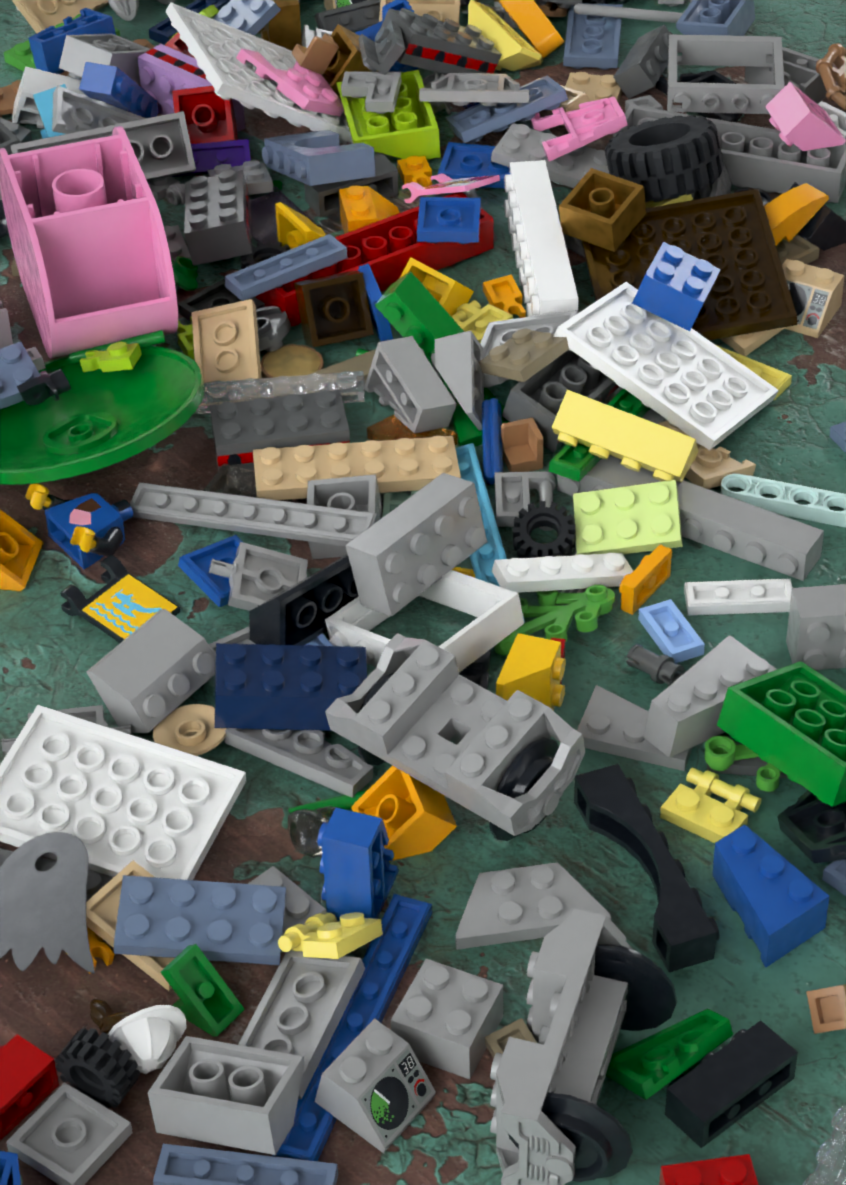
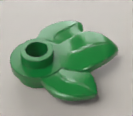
M177 256L175 261L171 260L175 286L178 285L185 291L196 290L198 287L196 281L198 266H193L192 260L183 256Z

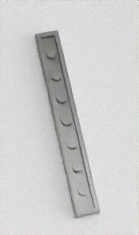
M140 482L130 502L134 518L338 546L347 545L381 519L377 513Z

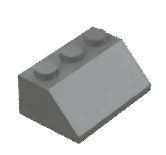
M160 609L86 672L117 726L131 725L132 733H148L215 675L216 658L203 636L166 609Z
M186 1036L148 1091L156 1133L276 1155L294 1124L305 1064L304 1056Z

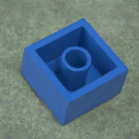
M663 242L648 268L632 304L690 331L721 269L712 266L706 260L698 259L684 252L677 246Z

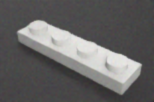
M623 553L494 560L492 573L500 587L517 593L587 589L592 585L619 587L625 575L633 572Z

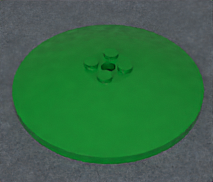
M156 346L140 348L142 355L134 368L130 370L102 372V369H97L95 371L83 372L81 363L72 365L69 355L44 362L46 368L38 372L46 371L50 374L61 369L69 381L71 390L60 394V400L55 401L51 396L37 405H28L25 401H21L0 409V484H33L74 477L113 465L154 446L179 429L189 420L201 404L205 386L199 366L191 357L184 353Z

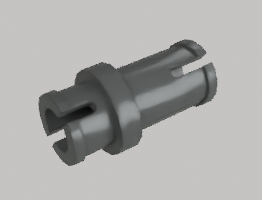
M635 644L627 654V658H629L626 660L627 665L651 675L652 681L658 684L666 683L670 686L683 675L680 672L684 671V667L675 664L672 657L665 654L659 656L639 644Z

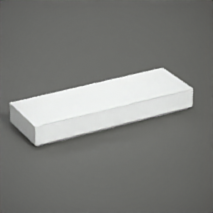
M791 579L685 582L684 595L688 616L789 612L793 587Z

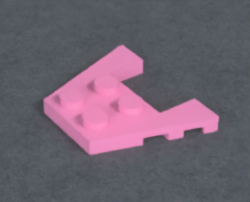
M241 48L236 58L243 64L248 62L256 66L255 73L261 78L276 81L278 83L276 89L302 109L339 117L342 115L344 110L339 96L321 74L301 67L297 61L294 67L289 68L288 71L276 69L259 52Z
M610 97L579 104L580 109L565 112L563 107L552 110L553 115L540 117L539 112L535 113V116L530 119L534 130L541 132L564 124L569 133L542 142L548 161L555 160L608 134L616 133L621 128L627 126L625 114L616 98Z

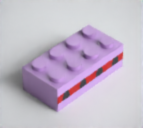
M159 44L137 57L140 85L158 101V113L162 115L174 113L173 90L213 86L206 79V74L197 65L195 58L163 44ZM232 99L238 133L245 129L244 106L239 101Z

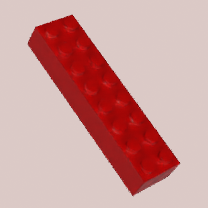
M455 192L450 195L444 196L454 198H469L463 192ZM419 206L335 237L347 247L346 259L332 266L312 272L305 277H300L283 284L281 287L261 293L256 298L265 303V307L276 306L280 308L282 313L285 311L291 322V327L299 325L301 319L294 288L295 282L349 271H358L359 266L369 264L382 292L399 280L410 257L434 270H439L493 249L494 218L481 208L479 242L467 244L458 242H417Z

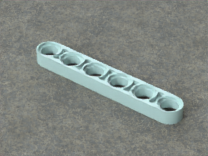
M729 474L721 481V494L779 515L846 528V494L743 474ZM729 488H740V489H743L744 491H741V492H733V491H730V490H728V489H729ZM763 494H773V495H776L777 497H776V498H765V497H763V496H761V495H763ZM804 500L810 502L811 504L801 505L796 503L795 501ZM830 507H840V508H843V509H845V510H844V511H833V510H830L829 508H830Z

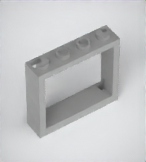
M669 34L667 112L770 114L765 106L784 88L782 37ZM767 55H773V58H767ZM677 65L773 67L774 84L677 82ZM673 102L682 103V105H673Z

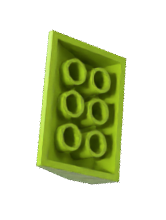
M419 70L401 72L402 82L394 112L384 114L366 112V96L362 98L342 96V82H336L353 144L364 143L374 147V152L401 159H407L410 156H425L427 161L433 158L441 157L439 128L430 102L419 100V90L425 88Z

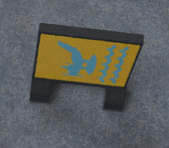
M109 555L101 561V566L107 570L101 574V579L107 585L90 598L86 599L83 593L74 585H69L61 591V596L67 600L61 605L62 610L66 614L83 617L119 643L125 640L160 609H166L174 616L180 613L178 605L131 575L121 561L113 555Z

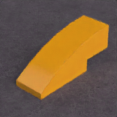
M805 183L790 189L766 204L764 208L775 245L777 246L782 239L790 242L829 200V196Z

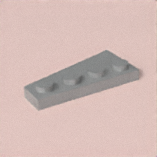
M227 728L225 730L226 737L224 738V743L352 798L373 779L372 765L365 763L363 759L341 744L331 745L325 741V734L320 730Z

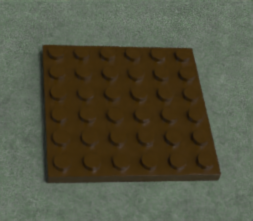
M759 189L646 208L645 216L615 252L582 241L595 302L625 282L638 290L662 243L665 242L669 245L677 246L684 252L698 259L706 260L712 266L721 269L692 326L693 330L706 339L714 340L797 325V314Z

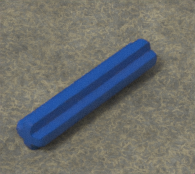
M496 398L482 402L483 478L489 485L495 483V472H503L501 404L498 403Z

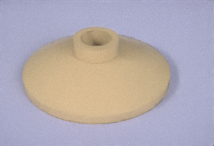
M190 704L176 708L153 729L154 743L198 756L216 748L226 737L225 730L227 728H214L215 707L205 704Z

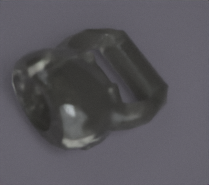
M328 806L315 810L300 809L289 814L288 831L291 842L298 853L312 858L323 855L322 847L318 846L317 842L319 830L323 822L328 823L327 817H331L335 808L339 807Z

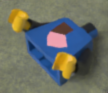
M33 483L29 485L25 497L30 500V505L34 509L40 510L43 508L45 510L49 537L83 569L88 568L104 556L114 555L118 547L123 544L125 540L123 522L133 517L132 507L127 500L122 499L110 505L98 493H91L76 499L63 500L56 496L48 495V488L42 484Z

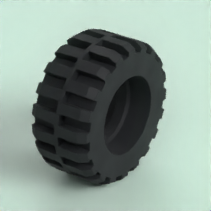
M681 115L643 122L641 125H634L626 131L617 133L616 137H612L605 148L609 174L644 186L645 203L648 201L659 202L664 199H675L685 194L695 193L696 190H702L708 187V184H713L717 181V178L720 177L724 169L716 125L711 120H707L706 117L688 115L683 117Z

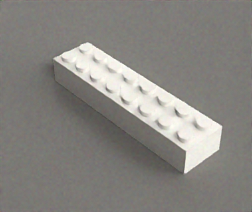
M545 160L510 162V174L504 177L505 191L508 193V200L504 201L505 217L508 218L509 234H512V250L515 251L516 268H519L520 286H523V301L526 304L527 317L578 310V294Z

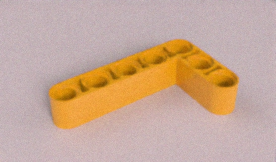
M494 0L501 4L534 49L542 55L543 59L565 43L534 0Z

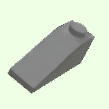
M471 330L435 339V353L431 355L434 370L440 373L479 431L482 430L484 373H482L479 361L483 359V347Z

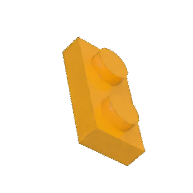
M660 544L650 555L643 557L639 566L631 574L625 575L619 587L621 610L633 615L670 577L672 549Z

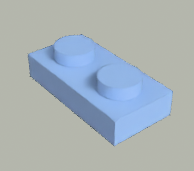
M671 599L639 609L638 620L662 653L672 657L675 664L704 655V642Z

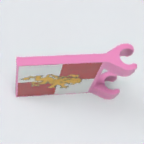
M437 174L431 176L430 179L437 180L439 184L423 187L416 182L402 185V189L408 188L411 191V197L404 199L405 203H412L420 200V197L424 195L466 192L500 181V176L452 179L445 174Z

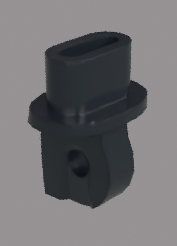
M61 369L50 374L42 371L40 372L41 376L17 386L21 397L28 405L40 404L51 396L55 401L60 400V394L71 390L69 381Z

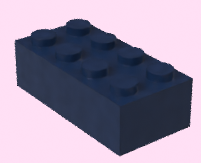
M216 643L214 728L332 731L330 730L325 711L337 698L352 694L367 678L366 647Z

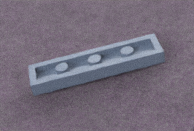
M328 234L225 276V286L241 301L252 299L261 293L281 287L283 284L300 277H305L312 272L332 266L346 259L347 247L331 234Z
M163 1144L153 1185H336L338 1164Z

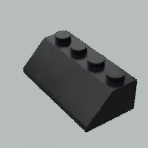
M348 554L250 610V640L260 645L303 646L317 638L320 634L327 632L325 619L358 597Z

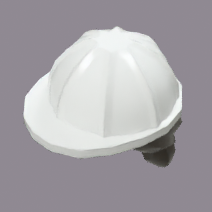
M92 999L90 1002L91 1019L100 1028L101 1034L102 1032L108 1034L111 1042L119 1041L122 1044L119 1048L122 1051L128 1050L132 1054L129 1059L136 1060L138 1064L136 1069L140 1073L147 1074L162 1068L174 1052L176 1043L187 1028L185 1014L179 1008L171 1005H155L136 1013L118 1012L114 1014L106 1001Z

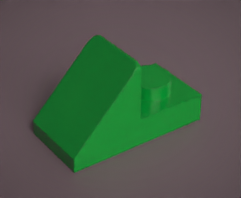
M197 944L187 946L160 972L179 997L172 1006L179 1008L185 1014L186 1020L213 1037L218 1036L245 1010Z

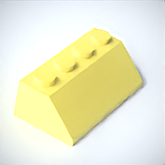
M567 390L552 425L554 433L558 435V441L572 447H576L577 443L590 447L589 453L603 459H608L609 455L622 460L620 463L622 466L633 471L640 472L641 467L654 472L652 477L659 481L676 480L682 483L698 453L695 438Z

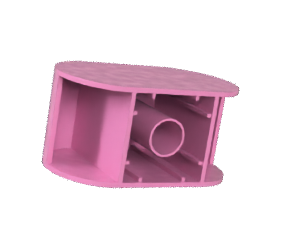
M114 127L112 136L11 155L7 154L5 148H0V190L9 236L20 279L48 357L65 356L70 353L163 330L164 335L176 333L178 329L177 294L162 218L123 127Z

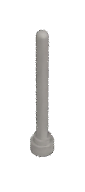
M581 3L574 6V12L581 15L677 23L683 14L679 12Z

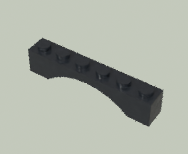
M618 764L576 775L574 803L587 827L624 847L639 861L652 881L658 900V906L654 915L652 943L668 972L670 973L714 959L715 944L719 940L718 926L714 918L707 917L704 912L697 889L694 887L690 888L687 883L679 859H673L670 854L664 833L657 831L653 825L649 807L646 804H641L633 780L630 777H625Z

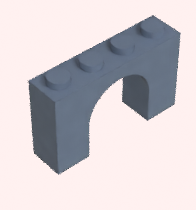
M324 130L264 138L265 147L262 149V157L266 167L309 186L375 177L374 147L364 143L340 146L339 134L336 132Z

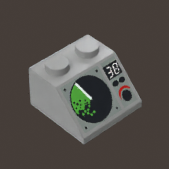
M374 1018L322 1073L315 1103L384 1153L435 1097L436 1091L410 1044Z

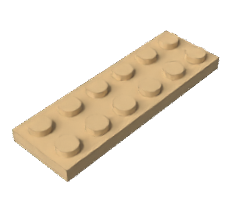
M433 436L414 439L400 438L398 440L385 441L368 440L356 443L300 445L284 448L268 447L253 450L257 498L289 500L307 498L308 481L376 474L380 493L420 490L442 473L461 478L453 436Z

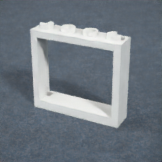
M450 570L419 595L420 597L478 617L439 646L443 650L455 655L459 672L524 624L519 593L454 570ZM358 596L325 619L330 638L329 642L333 646L366 647V663L377 667L383 650L391 639L370 632V630L390 616L361 605Z

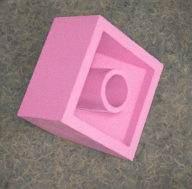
M789 82L765 106L772 116L769 119L770 123L780 131L779 137L789 147L794 144L802 151L840 146L846 142V139L828 113L792 82Z

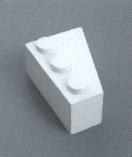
M25 66L14 101L12 123L18 125L37 124V128H44L33 95L63 84L66 85L67 89L85 95L79 90L81 80Z

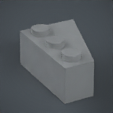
M413 336L378 342L364 389L368 393L375 392L380 396L379 402L383 406L390 405L394 409V416L413 433L449 427L457 403Z

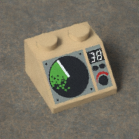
M786 259L782 264V268L797 314V325L784 329L818 338L841 307L845 275L833 272L830 269L807 265L798 260Z

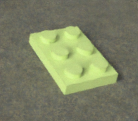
M676 480L573 494L577 555L623 553L624 555L654 551L660 544L668 548L683 547Z

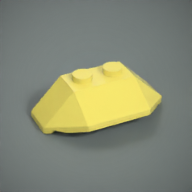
M470 0L468 4V24L479 28L482 31L481 35L494 42V47L502 54L495 68L496 70L501 71L502 68L510 71H517L541 65L543 62L542 55L491 7Z

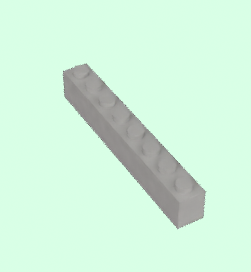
M609 455L608 459L602 458L580 482L557 474V491L573 496L574 493L662 481L652 477L654 472L641 467L640 472L633 471L620 464L621 459ZM684 480L682 483L676 481L682 537L804 581L820 559L824 530Z

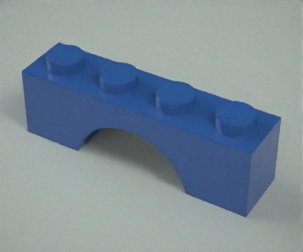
M85 62L79 90L85 95L144 118L157 116L158 101L122 70L115 66Z

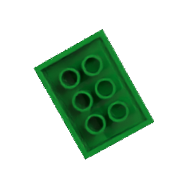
M802 661L728 687L716 726L728 733L734 741L742 743L755 752L761 760L772 764L785 773L791 781L802 785L812 792L821 802L834 807L846 801V691Z

